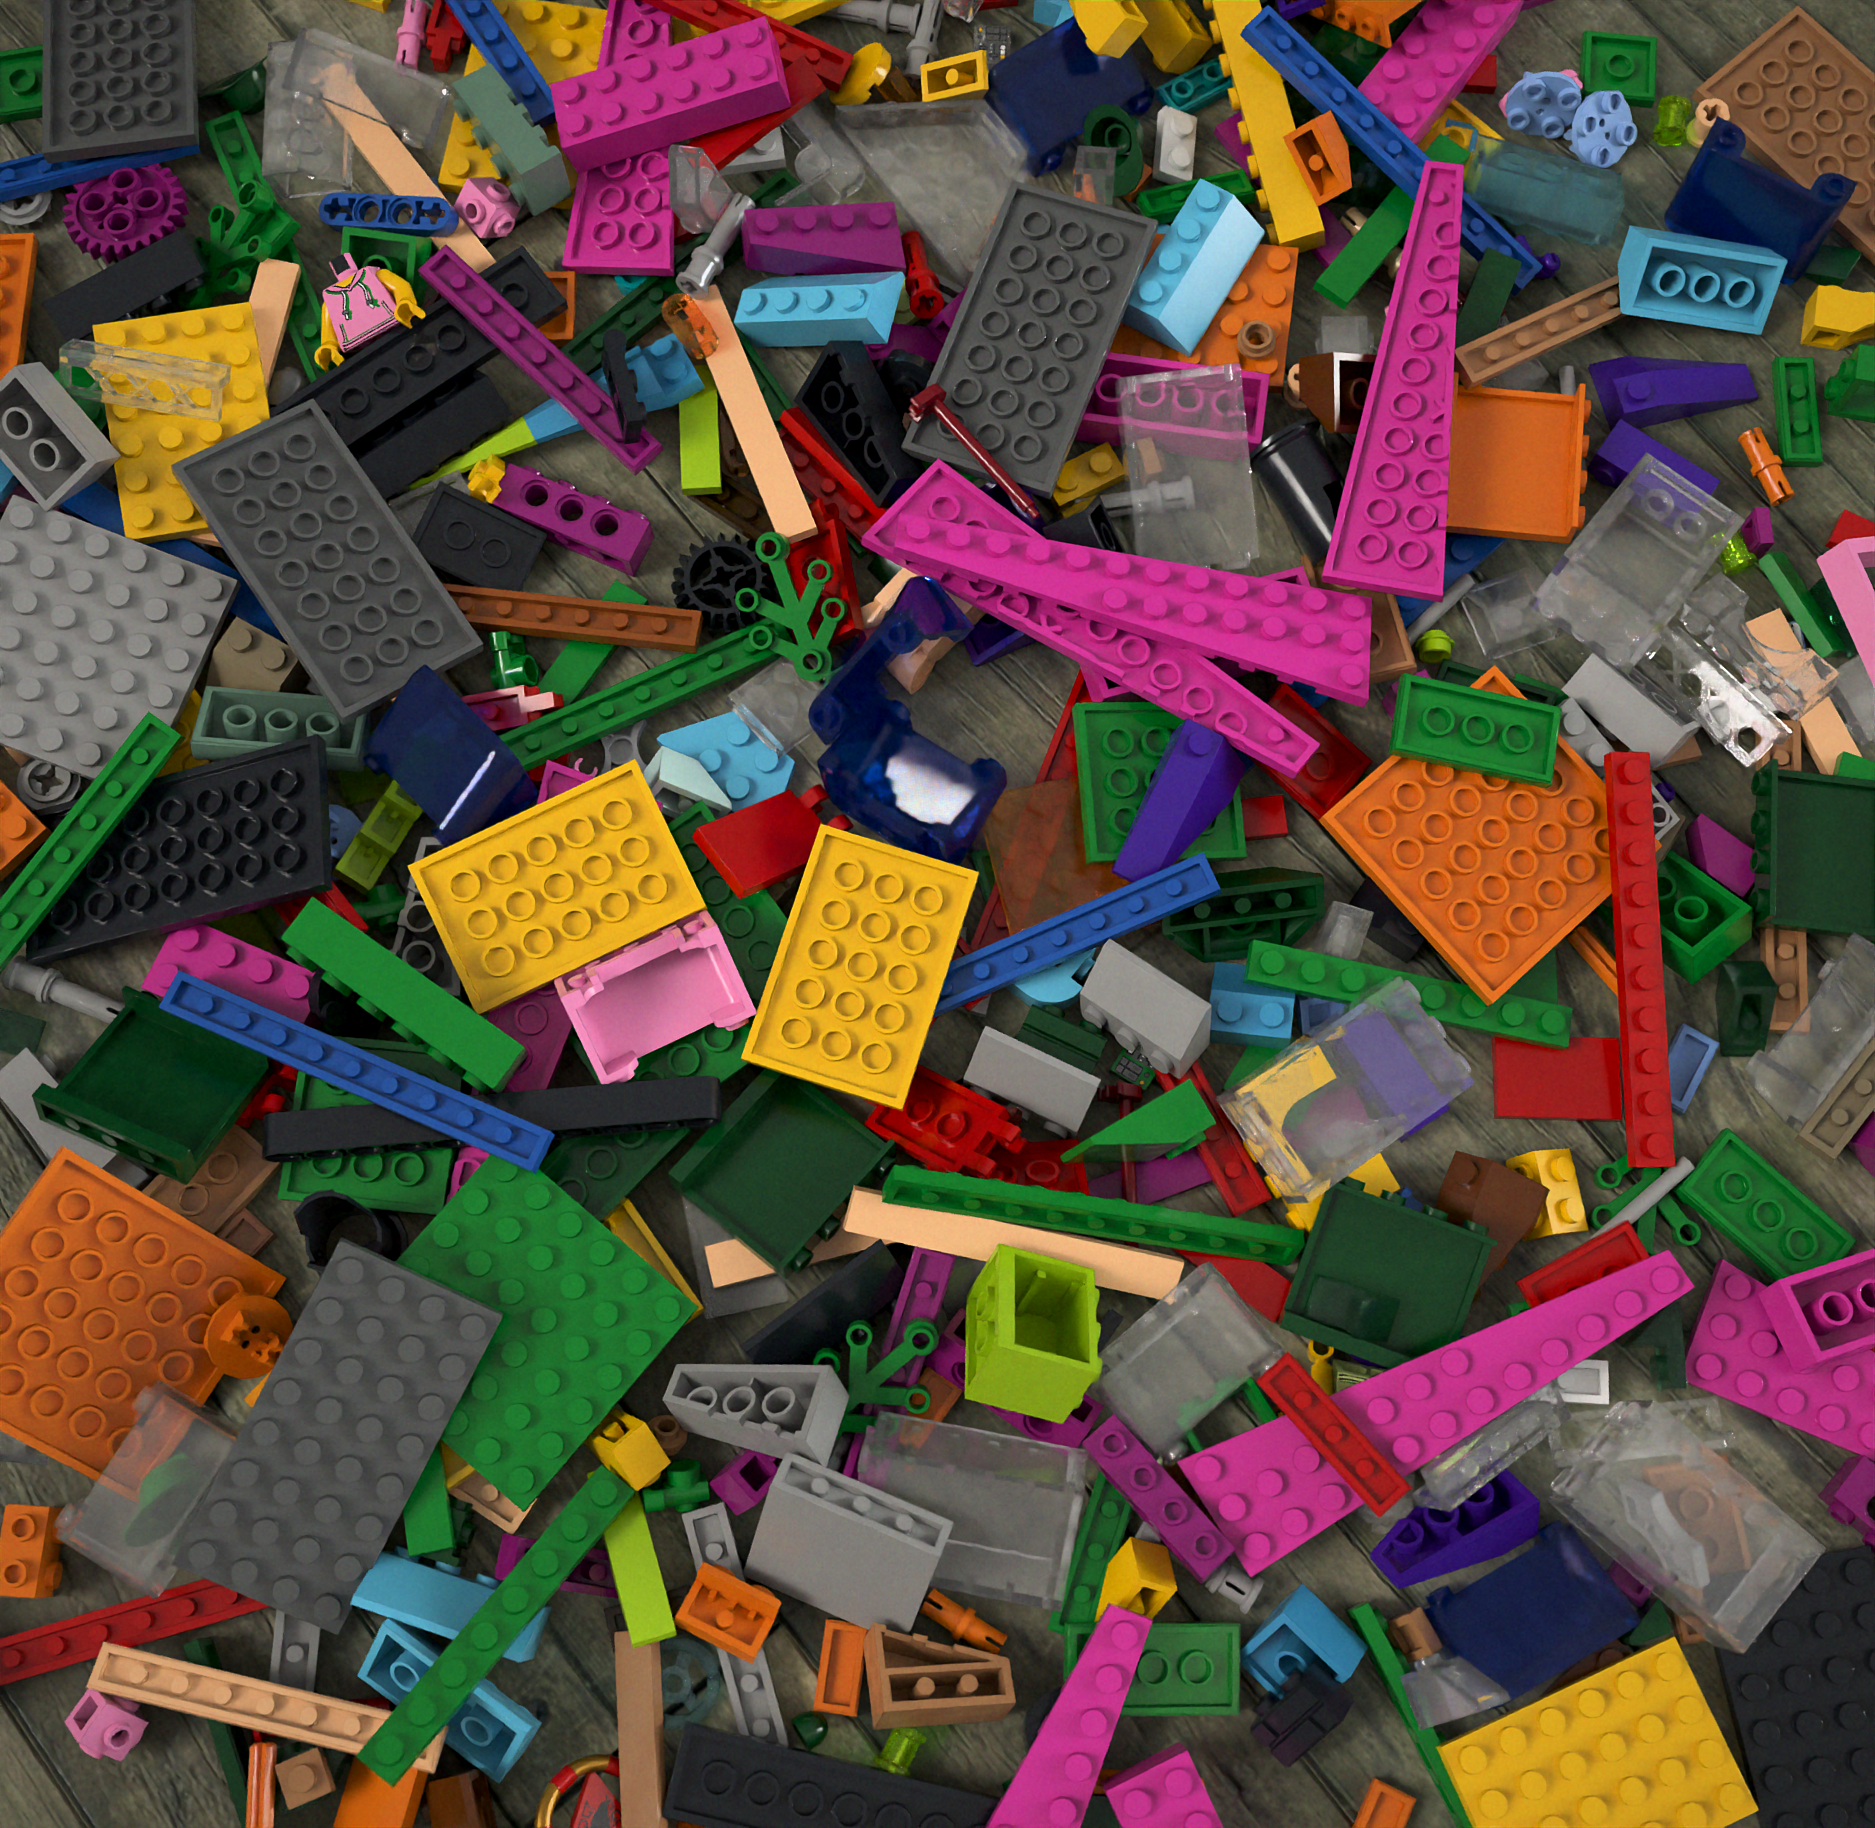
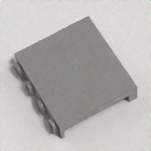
M786 1451L770 1485L743 1576L867 1630L875 1622L886 1625L887 1630L909 1635L954 1522Z

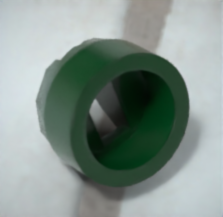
M804 1711L791 1719L798 1737L808 1751L819 1746L826 1738L828 1723L821 1713L817 1711Z

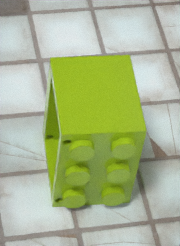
M998 1243L966 1295L965 1399L1063 1424L1072 1410L1079 1408L1084 1393L1091 1383L1095 1384L1098 1381L1102 1370V1359L1098 1357L1097 1351L1101 1325L1099 1322H1096V1308L1100 1293L1099 1289L1095 1288V1269Z

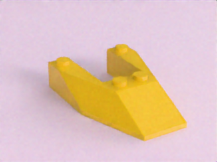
M1068 0L1079 27L1087 37L1085 40L1087 46L1099 56L1108 55L1120 59L1140 35L1154 55L1152 60L1159 70L1166 74L1171 72L1182 75L1191 70L1214 44L1185 0Z

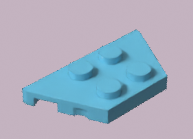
M739 709L661 734L657 738L660 746H665L700 762L732 803L731 814L785 792L796 768L795 761Z

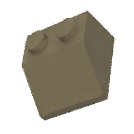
M236 616L213 650L205 688L206 686L299 694L310 679V676L289 645Z

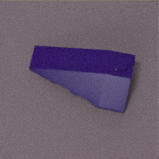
M1623 356L1593 363L1588 367L1610 431L1613 430L1620 419L1639 429L1755 402L1759 398L1746 364Z
M1189 718L1172 732L1111 873L1133 883L1170 867L1231 802L1246 766L1224 736Z
M1481 1444L1458 1457L1445 1472L1439 1475V1480L1429 1491H1423L1417 1498V1505L1406 1518L1398 1520L1372 1550L1370 1559L1397 1589H1401L1502 1556L1538 1535L1540 1501Z

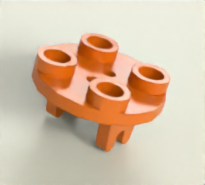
M239 1292L226 1301L213 1314L206 1329L204 1347L208 1351L211 1361L224 1374L238 1379L258 1378L273 1369L293 1330V1324L288 1311L274 1298L260 1293ZM258 1326L257 1331L252 1332V1327ZM247 1340V1345L242 1347V1342Z

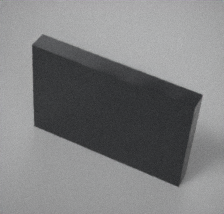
M439 481L411 540L428 564L475 587L521 592L548 534Z

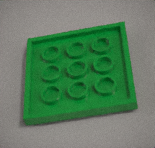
M1152 702L1076 703L1072 707L1086 865L1115 863L1170 736L1185 721ZM1239 784L1231 802L1174 863L1182 862L1204 852L1208 862L1242 861L1247 857Z
M332 1036L465 1094L466 1081L462 1077L466 1071L457 1065L452 1071L444 1067L427 1054L431 1047L427 1044H419L416 1047L412 1043ZM298 1070L292 1111L374 1104ZM457 1148L283 1162L278 1199L303 1202V1198L316 1191L333 1189L334 1192L347 1195L369 1209L436 1216L446 1205L447 1196L451 1190V1179Z

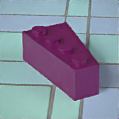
M894 202L744 210L740 237L745 267L747 269L795 276L796 272L811 275H835L901 271L905 275L907 268Z

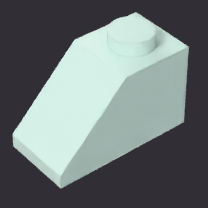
M661 746L644 770L643 776L654 799L663 804L661 810L663 814L677 818L700 800L706 804L716 820L727 816L732 809L730 800L698 760Z

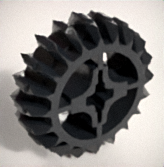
M720 532L717 537L718 541L711 543L709 537L704 536V546L701 548L691 543L689 550L692 556L680 554L679 563L682 567H677L673 570V577L677 581L672 582L671 589L673 594L677 595L674 599L676 608L702 611L704 618L702 629L708 625V632L712 637L717 634L719 628L724 630L726 636L732 633V628L738 627L740 630L746 628V623L748 622L753 624L760 621L759 613L755 611L743 612L736 606L735 597L739 590L756 584L754 589L758 590L762 597L772 602H775L777 598L776 591L773 590L777 586L769 564L764 563L758 558L755 551V543L752 539L741 545V537L737 533L732 537L731 541H726L725 535ZM724 562H732V563H737V564H740V565H738V566H729V565L725 564ZM708 567H711L710 574L700 580L699 585L695 586L700 574ZM726 582L729 587L723 588L721 583ZM752 594L743 602L744 605L750 608L754 604V596ZM721 604L725 608H714L708 605Z

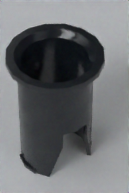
M1311 416L1288 425L1260 443L1241 462V469L1245 473L1257 474L1315 568L1328 553L1335 525L1334 514L1339 509L1345 480L1317 436V430L1321 424L1316 417Z
M333 1189L316 1191L303 1198L304 1201L293 1212L300 1234L305 1236V1249L310 1259L307 1267L317 1271L319 1277H321L328 1263L326 1245L330 1233L339 1222L350 1216L368 1215L372 1218L377 1228L378 1240L366 1243L362 1247L394 1262L409 1247L408 1233L400 1217L393 1211L369 1209L347 1195L334 1192Z

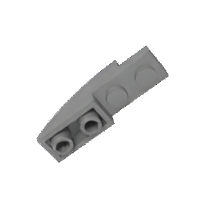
M1572 697L1567 698L1557 706L1562 708L1559 734L1605 783L1604 755L1609 752H1615V750ZM1651 783L1655 838L1659 840L1680 818Z

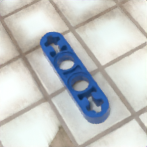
M336 192L325 196L319 206L321 220L338 232H343V226L412 236L446 237L454 232L459 223L457 210L440 197ZM377 205L379 207L377 218L372 222H365L364 215L368 208ZM341 207H343L346 211L352 213V216L348 213H337L335 218L333 214L334 212H339ZM406 207H412L413 215L411 219L405 224H399V213ZM442 211L445 213L444 218H438L437 224L429 218L439 217Z

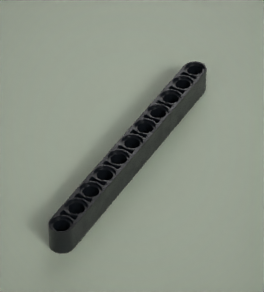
M712 1076L470 1096L551 1131L555 1135L553 1140L709 1127L722 1123L720 1079ZM376 1104L275 1112L263 1116L262 1159L269 1162H298L472 1147Z

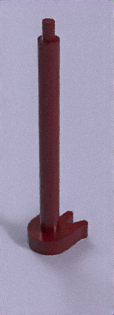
M939 384L930 385L910 399L912 405L908 408L911 412L909 416L916 424L933 412L1024 513L1028 512L1034 519L1040 516V513L1034 507L1035 503L943 403L947 394Z
M1118 1081L1116 1085L1107 1084L1105 1088H1098L1097 1090L1098 1102L1119 1104L1120 1119L1134 1112V1103H1139L1143 1100L1142 1087L1135 1084ZM1136 1161L1121 1162L1122 1199L1137 1204ZM1124 1240V1245L1139 1248V1243Z

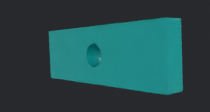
M1216 56L1157 87L1155 96L1163 107L1166 105L1191 115L1227 96L1228 89L1232 88L1233 84L1230 76L1223 77L1219 58Z

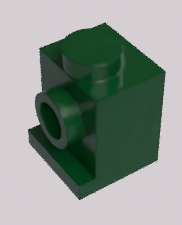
M449 1496L456 1548L423 1555V1557L454 1567H465L468 1558L462 1557L460 1554L462 1548L467 1550L470 1547L475 1535L476 1524L471 1523L475 1514L471 1512L473 1504Z

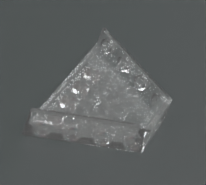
M984 99L908 103L885 102L883 104L835 106V130L914 229L920 233V236L923 237L924 241L959 285L966 288L970 278L973 276L1012 180L1027 183L1030 170L1025 168L1028 152Z

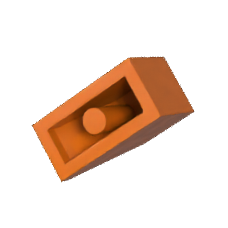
M1331 110L1283 136L1317 207L1352 188L1348 144Z

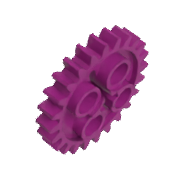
M160 163L137 169L125 167L115 170L109 176L89 180L84 184H73L77 193L66 194L65 197L70 205L62 207L66 215L63 222L73 243L78 245L83 254L89 252L95 261L103 256L106 264H110L115 257H118L121 261L177 231L175 227H185L186 222L183 216L189 214L186 205L188 198L179 178L173 175L169 167L162 169Z

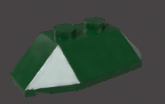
M1410 9L1389 24L1392 45L1418 13ZM1325 22L1309 43L1356 89L1390 49L1328 22Z
M1279 867L1216 873L1214 876L1220 886L1221 893L1161 919V931L1163 936L1175 942L1203 963L1247 958L1249 943L1253 939L1291 947L1315 922H1318L1325 916L1323 875Z

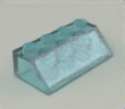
M1478 134L1463 190L1487 213L1501 216L1505 221L1513 225H1524L1526 223L1539 227L1541 231L1549 235L1557 236L1560 233L1569 235L1585 245L1593 246L1596 243L1604 246L1608 245L1625 206L1621 173L1486 135Z

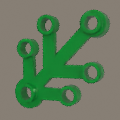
M249 179L240 186L236 200L237 205L242 210L235 221L234 213L226 207L216 205L211 209L208 216V222L211 225L210 242L202 237H197L206 262H209L208 267L211 275L203 278L205 285L200 289L186 295L183 290L177 293L178 302L185 311L209 308L214 297L228 291L242 295L250 288L252 281L250 274L239 268L231 269L227 276L219 279L217 277L222 270L249 258L257 262H264L269 257L272 248L271 243L258 235L252 236L246 243L237 246L256 214H265L272 205V195L264 185Z
M766 532L756 542V554L761 561L769 564L784 607L762 597L759 591L754 588L739 590L735 597V603L743 612L755 611L793 629L798 645L776 636L774 630L766 625L754 627L749 634V641L758 650L770 649L793 660L795 671L801 678L807 681L822 680L832 670L833 656L828 647L839 622L847 616L848 606L841 598L836 597L825 600L821 607L824 619L815 638L812 635L809 621L825 584L831 581L834 576V568L827 560H814L811 562L807 570L809 581L800 600L785 561L790 554V542L785 535L779 532ZM770 540L776 544V552L772 556L768 555L765 551V545ZM819 564H823L827 569V574L823 579H818L815 575V568ZM747 592L754 596V604L750 608L743 603V596ZM833 602L838 603L841 608V612L837 617H832L829 613V606ZM761 630L768 634V641L765 645H761L757 641V634ZM810 654H814L818 658V665L815 669L809 668L806 663V659Z
M1673 1134V1138H1674V1153H1675V1150H1676V1147H1677V1143H1676L1675 1135ZM1627 1153L1612 1164H1604L1595 1170L1593 1180L1598 1188L1611 1190L1617 1187L1622 1181V1175L1633 1169L1628 1168ZM1670 1167L1643 1168L1642 1179L1607 1205L1601 1204L1590 1211L1588 1220L1591 1227L1598 1231L1604 1226L1597 1220L1596 1215L1598 1211L1606 1212L1610 1221L1661 1176V1168L1666 1171ZM1603 1170H1608L1613 1174L1614 1181L1612 1184H1607L1603 1181L1601 1177ZM1669 1193L1664 1195L1637 1219L1636 1234L1650 1257L1656 1254L1652 1248L1657 1208L1672 1227V1239L1677 1245L1689 1247L1696 1244L1701 1237L1700 1227L1685 1216ZM1676 1194V1197L1680 1203L1686 1206H1690ZM1682 1226H1686L1691 1230L1692 1239L1690 1241L1684 1240L1681 1237L1680 1229Z
M927 1317L912 1319L905 1328L904 1341L868 1372L867 1354L868 1346L873 1338V1329L864 1320H856L849 1325L846 1334V1340L850 1346L848 1389L846 1390L849 1399L836 1439L843 1432L872 1433L876 1439L884 1442L894 1439L897 1435L898 1419L891 1412L883 1411L876 1416L848 1413L859 1403L906 1406L910 1412L915 1414L923 1413L929 1408L931 1393L925 1385L913 1384L910 1387L882 1386L881 1384L915 1355H927L936 1349L939 1342V1329L932 1319ZM855 1329H863L867 1332L868 1337L863 1341H857L853 1338L852 1332ZM917 1333H925L930 1340L925 1345H918L914 1342L913 1337ZM823 1348L818 1351L815 1356L814 1365H820L819 1360L821 1358L830 1357L835 1361L833 1370L837 1374L841 1363L839 1353L832 1348ZM914 1393H921L925 1396L926 1400L924 1403L917 1405L911 1402L910 1396ZM884 1420L889 1421L893 1425V1429L889 1432H882L878 1429L877 1424Z

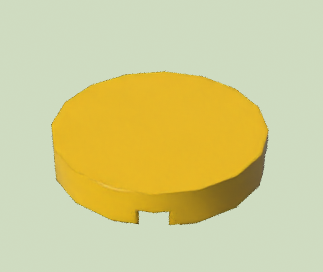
M874 42L857 51L853 55L852 65L839 92L836 93L830 90L829 97L831 102L841 110L849 111L863 104L870 98L871 93L868 90L875 83L879 86L885 80L890 70L892 57L881 43Z

